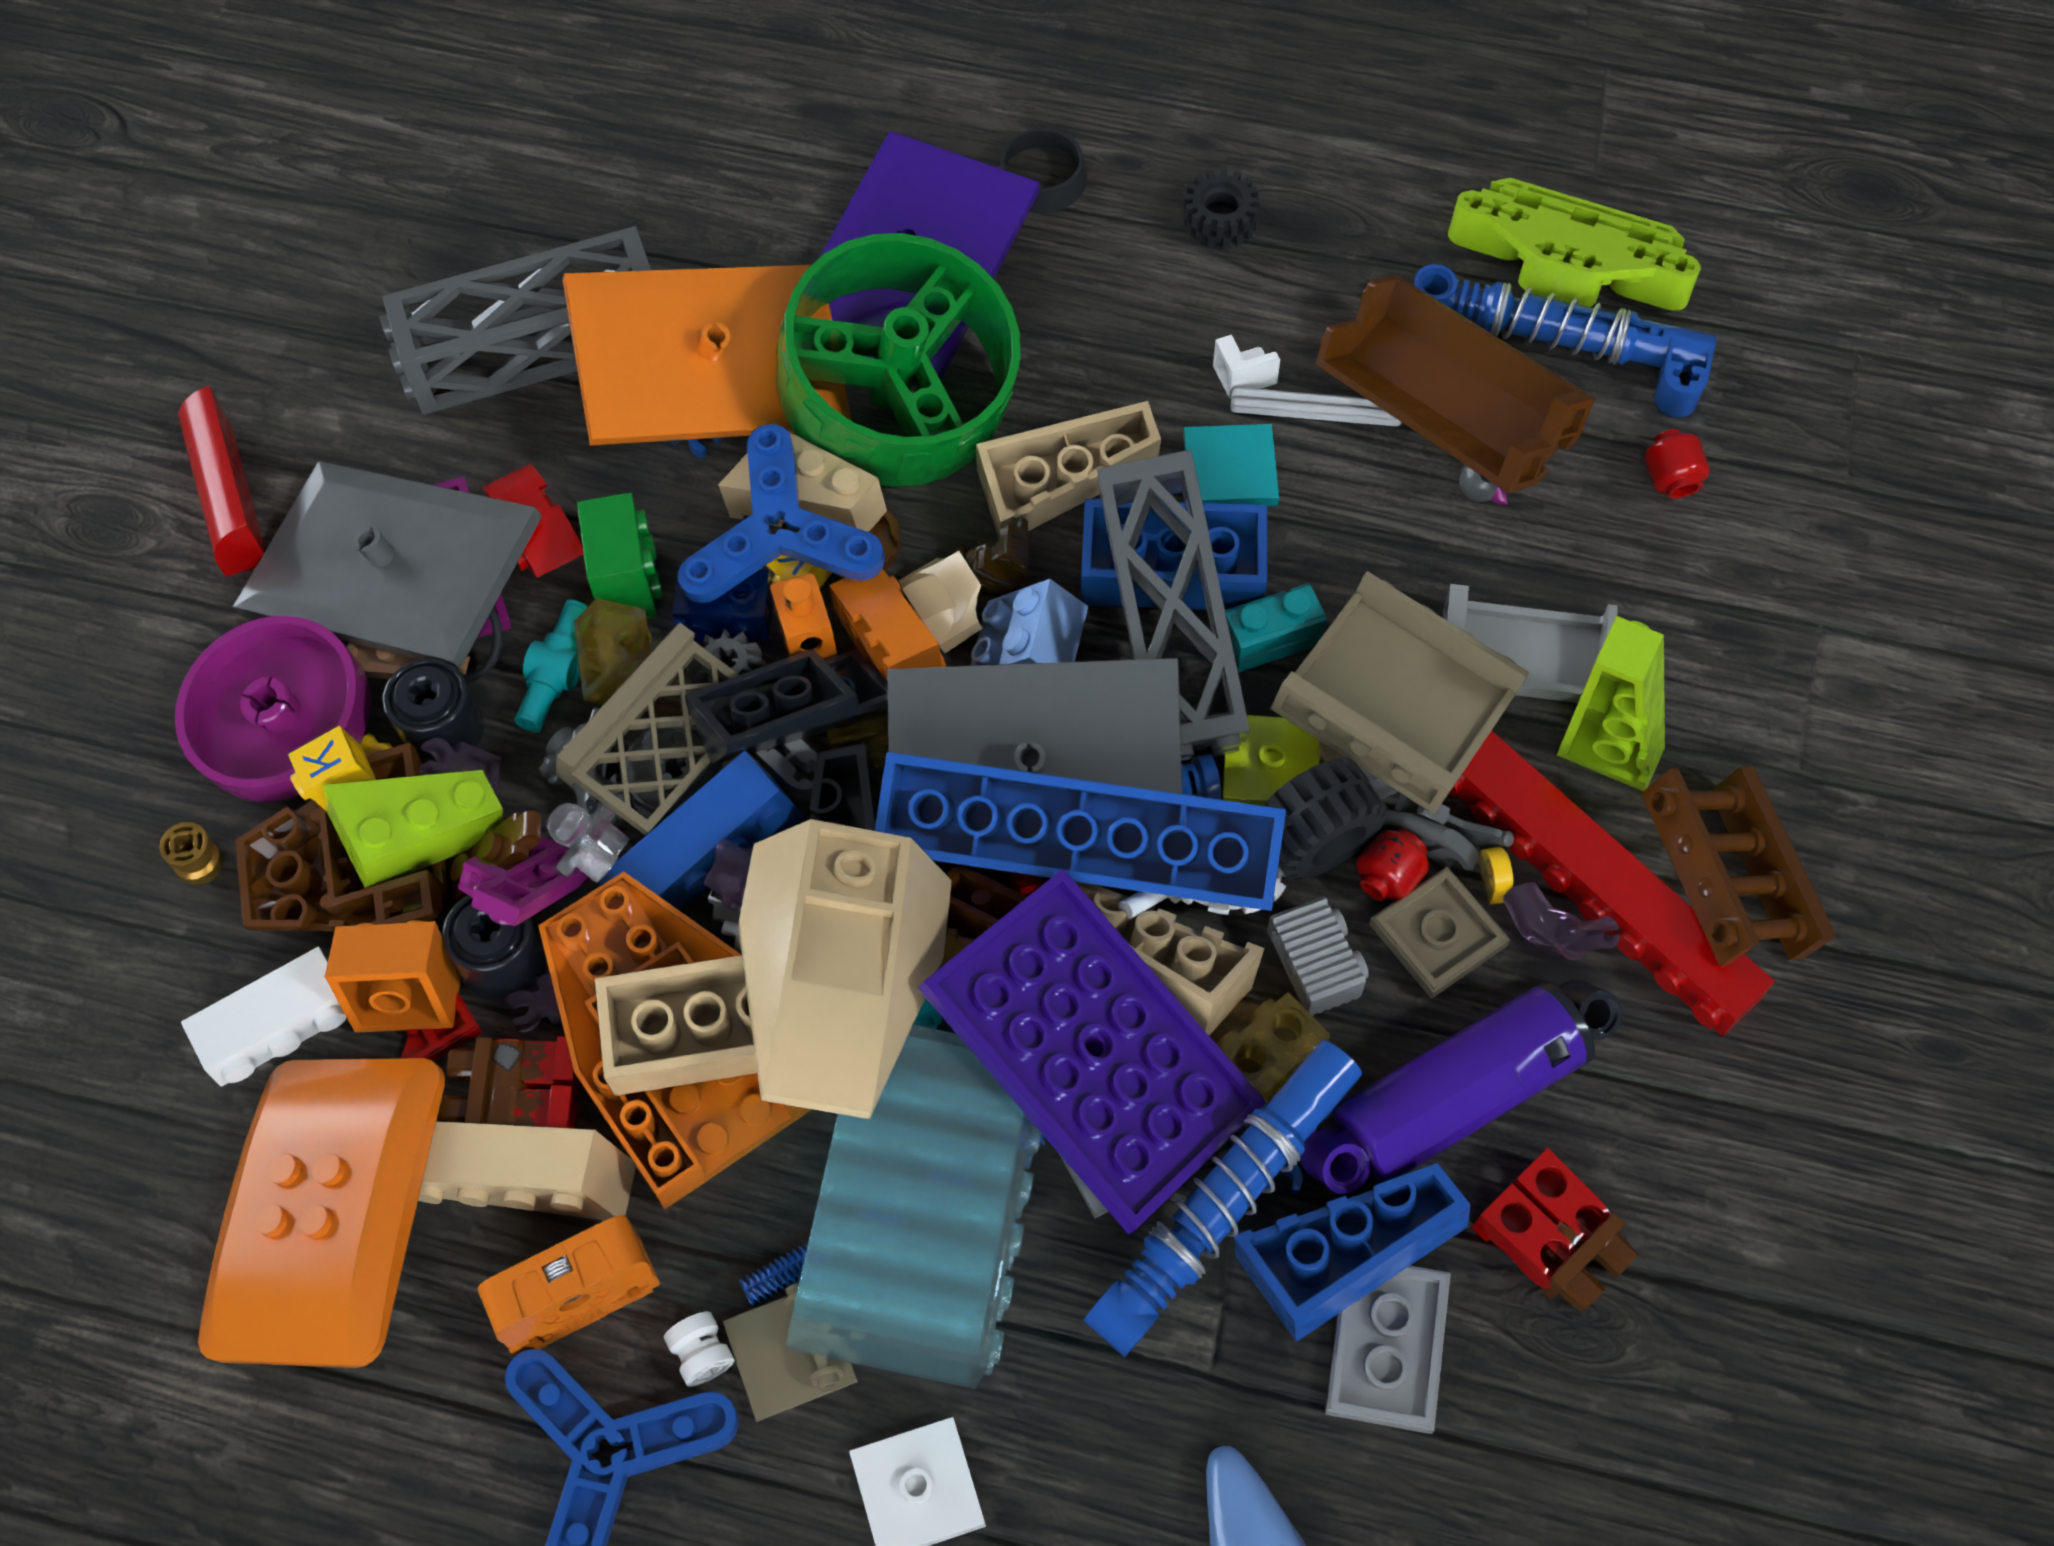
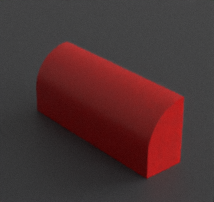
M207 386L191 394L182 403L178 418L215 561L224 576L228 577L256 568L266 550L233 428L211 387Z

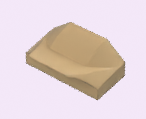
M960 551L944 559L936 558L899 580L902 590L918 616L938 641L939 647L944 653L983 629L976 613L977 597L981 584Z

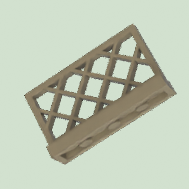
M679 623L557 755L556 775L570 786L574 782L645 836L665 819L712 765L705 747L693 746L690 726L695 724L692 716L688 713L685 695L719 683L718 677L725 681L739 675L694 641L695 633L682 623ZM695 659L710 670L711 683L685 685L683 670ZM677 678L678 685L670 686L671 683ZM680 696L682 716L655 718L653 703L659 697ZM647 711L648 718L640 719L642 715ZM684 727L686 747L659 749L656 728ZM650 729L652 750L624 752L623 736L629 730ZM617 744L618 752L609 753ZM694 756H703L695 765ZM687 757L689 773L683 779L662 780L660 759ZM654 761L656 781L628 783L626 762ZM619 762L622 784L601 785L590 777L589 774L598 764ZM664 790H673L665 799ZM657 791L659 807L646 819L631 808L629 793ZM615 794H623V801L615 796Z

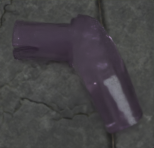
M1535 882L1515 886L1503 896L1504 903L1520 934L1535 946L1554 957L1568 961L1579 960L1585 956L1587 950L1610 949L1619 942L1620 935H1603L1606 931L1619 930L1618 924L1612 917L1603 916L1598 919L1581 921L1570 913L1553 908Z

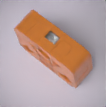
M619 1215L586 1229L488 1278L478 1286L477 1290L497 1339L504 1343L513 1356H516L525 1350H540L606 1315L653 1292V1288L660 1285V1281L636 1230L626 1216Z

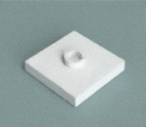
M953 1417L849 1451L876 1546H930L986 1527Z

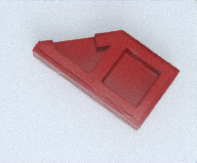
M458 991L455 1001L456 1012L453 1028L407 1030L406 1035L408 1038L401 1059L424 1058L435 1062L447 1055L449 1050L456 1049L483 1033Z

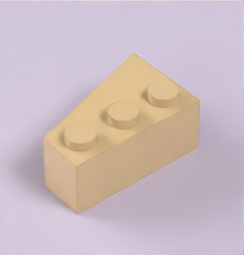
M789 432L795 449L800 508L869 532L887 511L879 479ZM746 454L718 484L730 518L741 520L744 519L745 515L751 516L753 514L748 454ZM781 519L777 525L773 526L782 527L785 521Z

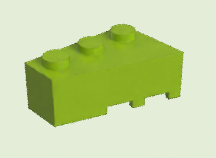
M483 770L323 785L327 814L364 888L398 879L465 852L477 844L488 831L494 830L503 822V808Z

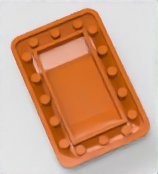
M424 1058L290 1060L277 1066L270 1074L241 1153L214 1253L198 1338L200 1352L206 1358L220 1363L358 1368L373 1362L381 1353L387 1336L445 1086V1075L442 1068L436 1063Z

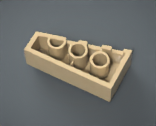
M1145 401L976 444L977 472L998 539L1000 538V525L1006 522H1010L1018 527V519L1023 517L1028 520V531L1082 504L1085 502V499H1091L1099 495L1098 468L1159 456L1161 437L1149 402Z
M1075 882L1208 1035L1216 1029L1252 989L1265 948L1247 942L1245 948L1222 940L1224 933L1205 926L1203 932L1176 923L1175 914L1159 908L1157 911H1144L1128 920L1126 919L1127 912L1119 910V903L1127 899V896L1098 885Z
M436 1121L418 1201L439 1204L442 1202V1199H448L477 1207L493 1205L607 1220L619 1215L626 1216L636 1166L627 1155L596 1130Z

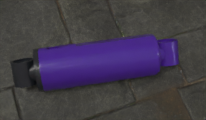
M1572 979L1564 982L1558 988L1551 983L1542 982L1339 1103L1333 1111L1334 1125L1337 1132L1332 1129H1322L1310 1135L1304 1143L1305 1151L1300 1157L1302 1167L1307 1174L1337 1194H1349L1357 1191L1364 1185L1367 1178L1377 1185L1407 1174L1589 1063L1595 1057L1593 1040H1602L1610 1037L1621 1023L1622 1007L1620 1001L1611 992L1582 980ZM1340 1154L1337 1164L1330 1168L1333 1159Z

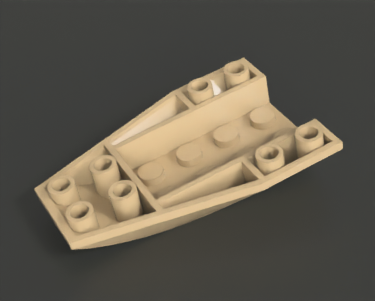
M810 819L754 844L738 929L762 1101L865 1119L871 1118L925 1000V996L919 991L918 987L940 968L944 957L952 881L912 838Z

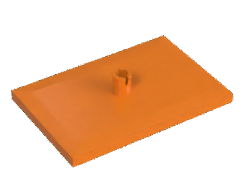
M811 265L564 273L562 281L590 446L750 436L755 429L766 424H777L784 427L790 433H794L783 413L777 391L778 354H776L787 303L790 301L792 291L802 275ZM829 303L820 307L811 318L832 320ZM808 379L815 391L830 407L851 420L845 384Z

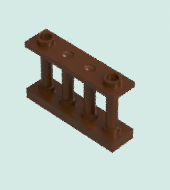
M1754 766L1739 767L1710 791H1689L1679 769L1671 768L1640 793L1719 966L1729 965L1759 944V940L1779 938L1789 960H1801L1837 937ZM1718 810L1729 833L1709 834L1699 811ZM1738 852L1749 876L1729 877L1718 853ZM1759 895L1770 919L1749 920L1739 896Z

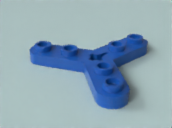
M766 424L755 429L747 442L753 514L687 558L679 568L678 581L685 596L691 601L708 603L722 596L781 554L859 581L868 580L878 575L884 566L885 556L882 544L875 535L800 508L795 449L790 434L782 426ZM781 519L784 520L788 530L779 529L776 534H772L769 524L777 525Z
M530 1349L522 1351L511 1360L505 1373L506 1388L511 1396L572 1459L545 1546H607L628 1477L719 1450L732 1441L739 1427V1415L733 1403L725 1395L717 1392L700 1393L613 1420L570 1374L544 1350ZM607 1439L613 1447H622L633 1443V1450L628 1451L626 1448L614 1453L611 1456L612 1465L604 1467L599 1460H591V1454L599 1451V1441Z

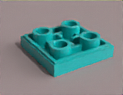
M1272 424L1184 427V451L1192 450L1202 503L1278 506L1279 491Z

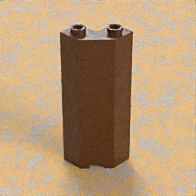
M1398 275L1372 279L1368 282L1361 295V305L1356 319L1332 324L1327 327L1321 337L1320 350L1315 365L1507 493L1535 486L1548 473L1547 467L1544 464L1560 447L1568 451L1579 439L1595 400L1593 396Z

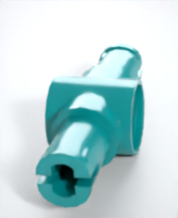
M566 600L553 632L548 633L543 642L536 640L530 644L523 663V676L526 679L525 683L528 689L514 718L516 725L529 732L540 733L553 700L558 699L563 690L572 691L576 687L583 667V656L578 643L591 616L587 605L576 600Z

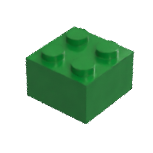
M632 492L577 502L587 579L603 625L610 626L658 617L655 599L663 598L659 573L655 569L654 561L657 560V552L653 534H650L646 510H637Z

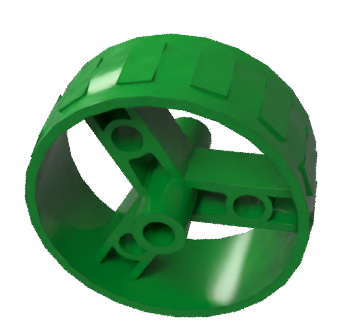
M904 233L872 234L846 241L824 253L804 272L792 291L790 301L787 303L776 354H778L777 391L783 413L796 436L877 477L880 485L890 487L919 486L947 478L969 465L976 458V444L992 439L1006 413L1013 394L1012 390L1021 359L1020 331L1013 308L999 284L978 263L959 250L936 240ZM893 289L916 294L906 308L901 307L890 312L884 321L883 327L811 318L820 307L840 296L862 290ZM961 321L978 337L988 354L995 377V400L979 416L965 424L961 421L930 362ZM808 379L868 387L870 401L882 410L893 412L905 437L879 433L852 422L830 407L815 391ZM915 382L918 391L912 393L911 390Z

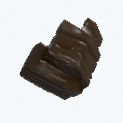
M1023 517L1019 518L1018 527L1010 522L1000 525V538L997 542L977 538L974 543L976 546L973 549H970L965 543L957 546L956 552L960 551L981 584L978 595H993L997 598L1020 590L1021 585L1027 583L1030 551L1028 520Z

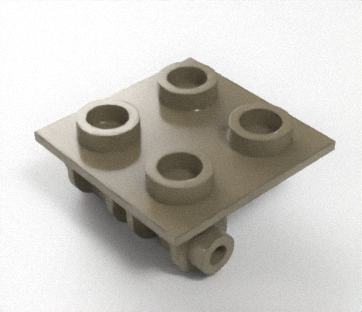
M805 1282L793 1284L785 1289L786 1297L723 1321L756 1422L858 1382L823 1283L807 1288Z

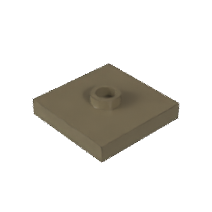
M1445 867L1417 886L1407 897L1396 900L1371 917L1369 923L1431 999L1506 948L1510 942L1509 937L1448 867Z

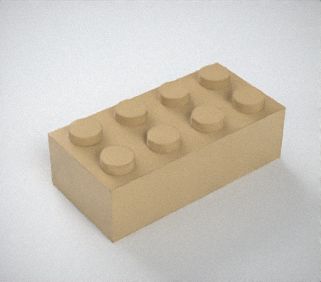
M742 955L595 978L604 1079L615 1096L757 1073Z

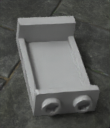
M1450 584L1443 608V619L1459 629L1469 632L1478 641L1502 656L1512 659L1518 666L1529 672L1515 696L1572 703L1579 702L1595 661L1615 617L1618 615V605L1608 604L1603 616H1592L1468 601L1469 586Z

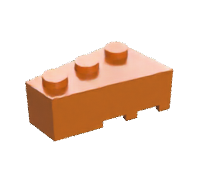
M882 568L878 575L868 580L859 581L846 577L829 585L833 610L854 646L887 681V669L946 667L938 641L904 598L902 589L893 575L889 577Z

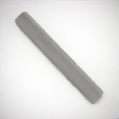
M1245 387L1233 388L1230 407L1234 413L1396 427L1402 423L1364 397Z

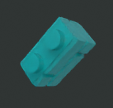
M1309 583L1291 588L1290 592L1282 591L1225 610L1238 673L1315 647L1324 635L1323 631H1325L1327 623L1325 612Z

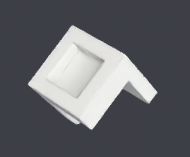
M1232 335L1215 340L1213 367L1229 399L1235 387L1262 389L1277 384L1280 358L1277 352L1265 354L1261 347L1240 352Z

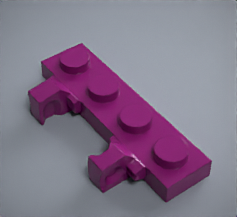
M572 833L558 842L541 836L540 843L529 851V859L509 870L502 869L496 865H487L478 861L477 857L465 861L458 889L473 898L471 907L488 914L493 921L503 925L517 926L605 872L614 864L617 849L578 833Z

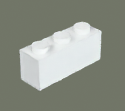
M319 946L181 1021L204 1070L221 1087L227 1083L244 1080L261 1064L274 1057H283L294 1052L301 1042L319 1032L333 1030L346 1020V1015L325 979L328 958Z

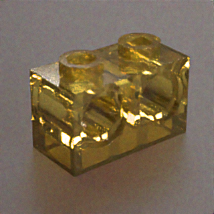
M1289 992L1276 1003L1273 999L1265 1001L1252 1014L1250 1018L1252 1023L1240 1033L1236 1030L1230 1031L1216 1044L1266 1103L1282 1089V1086L1320 1041L1325 1040L1329 1042L1330 1034ZM1286 1027L1293 1030L1298 1038L1293 1041H1282L1275 1036L1273 1030ZM1243 1058H1250L1257 1061L1262 1069L1255 1073H1246L1238 1068L1236 1062Z

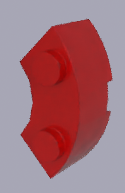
M531 464L482 487L487 497L536 507L542 515L517 562L521 571L528 568L538 578L584 555L583 546L559 504L555 506L544 489L547 488V484Z

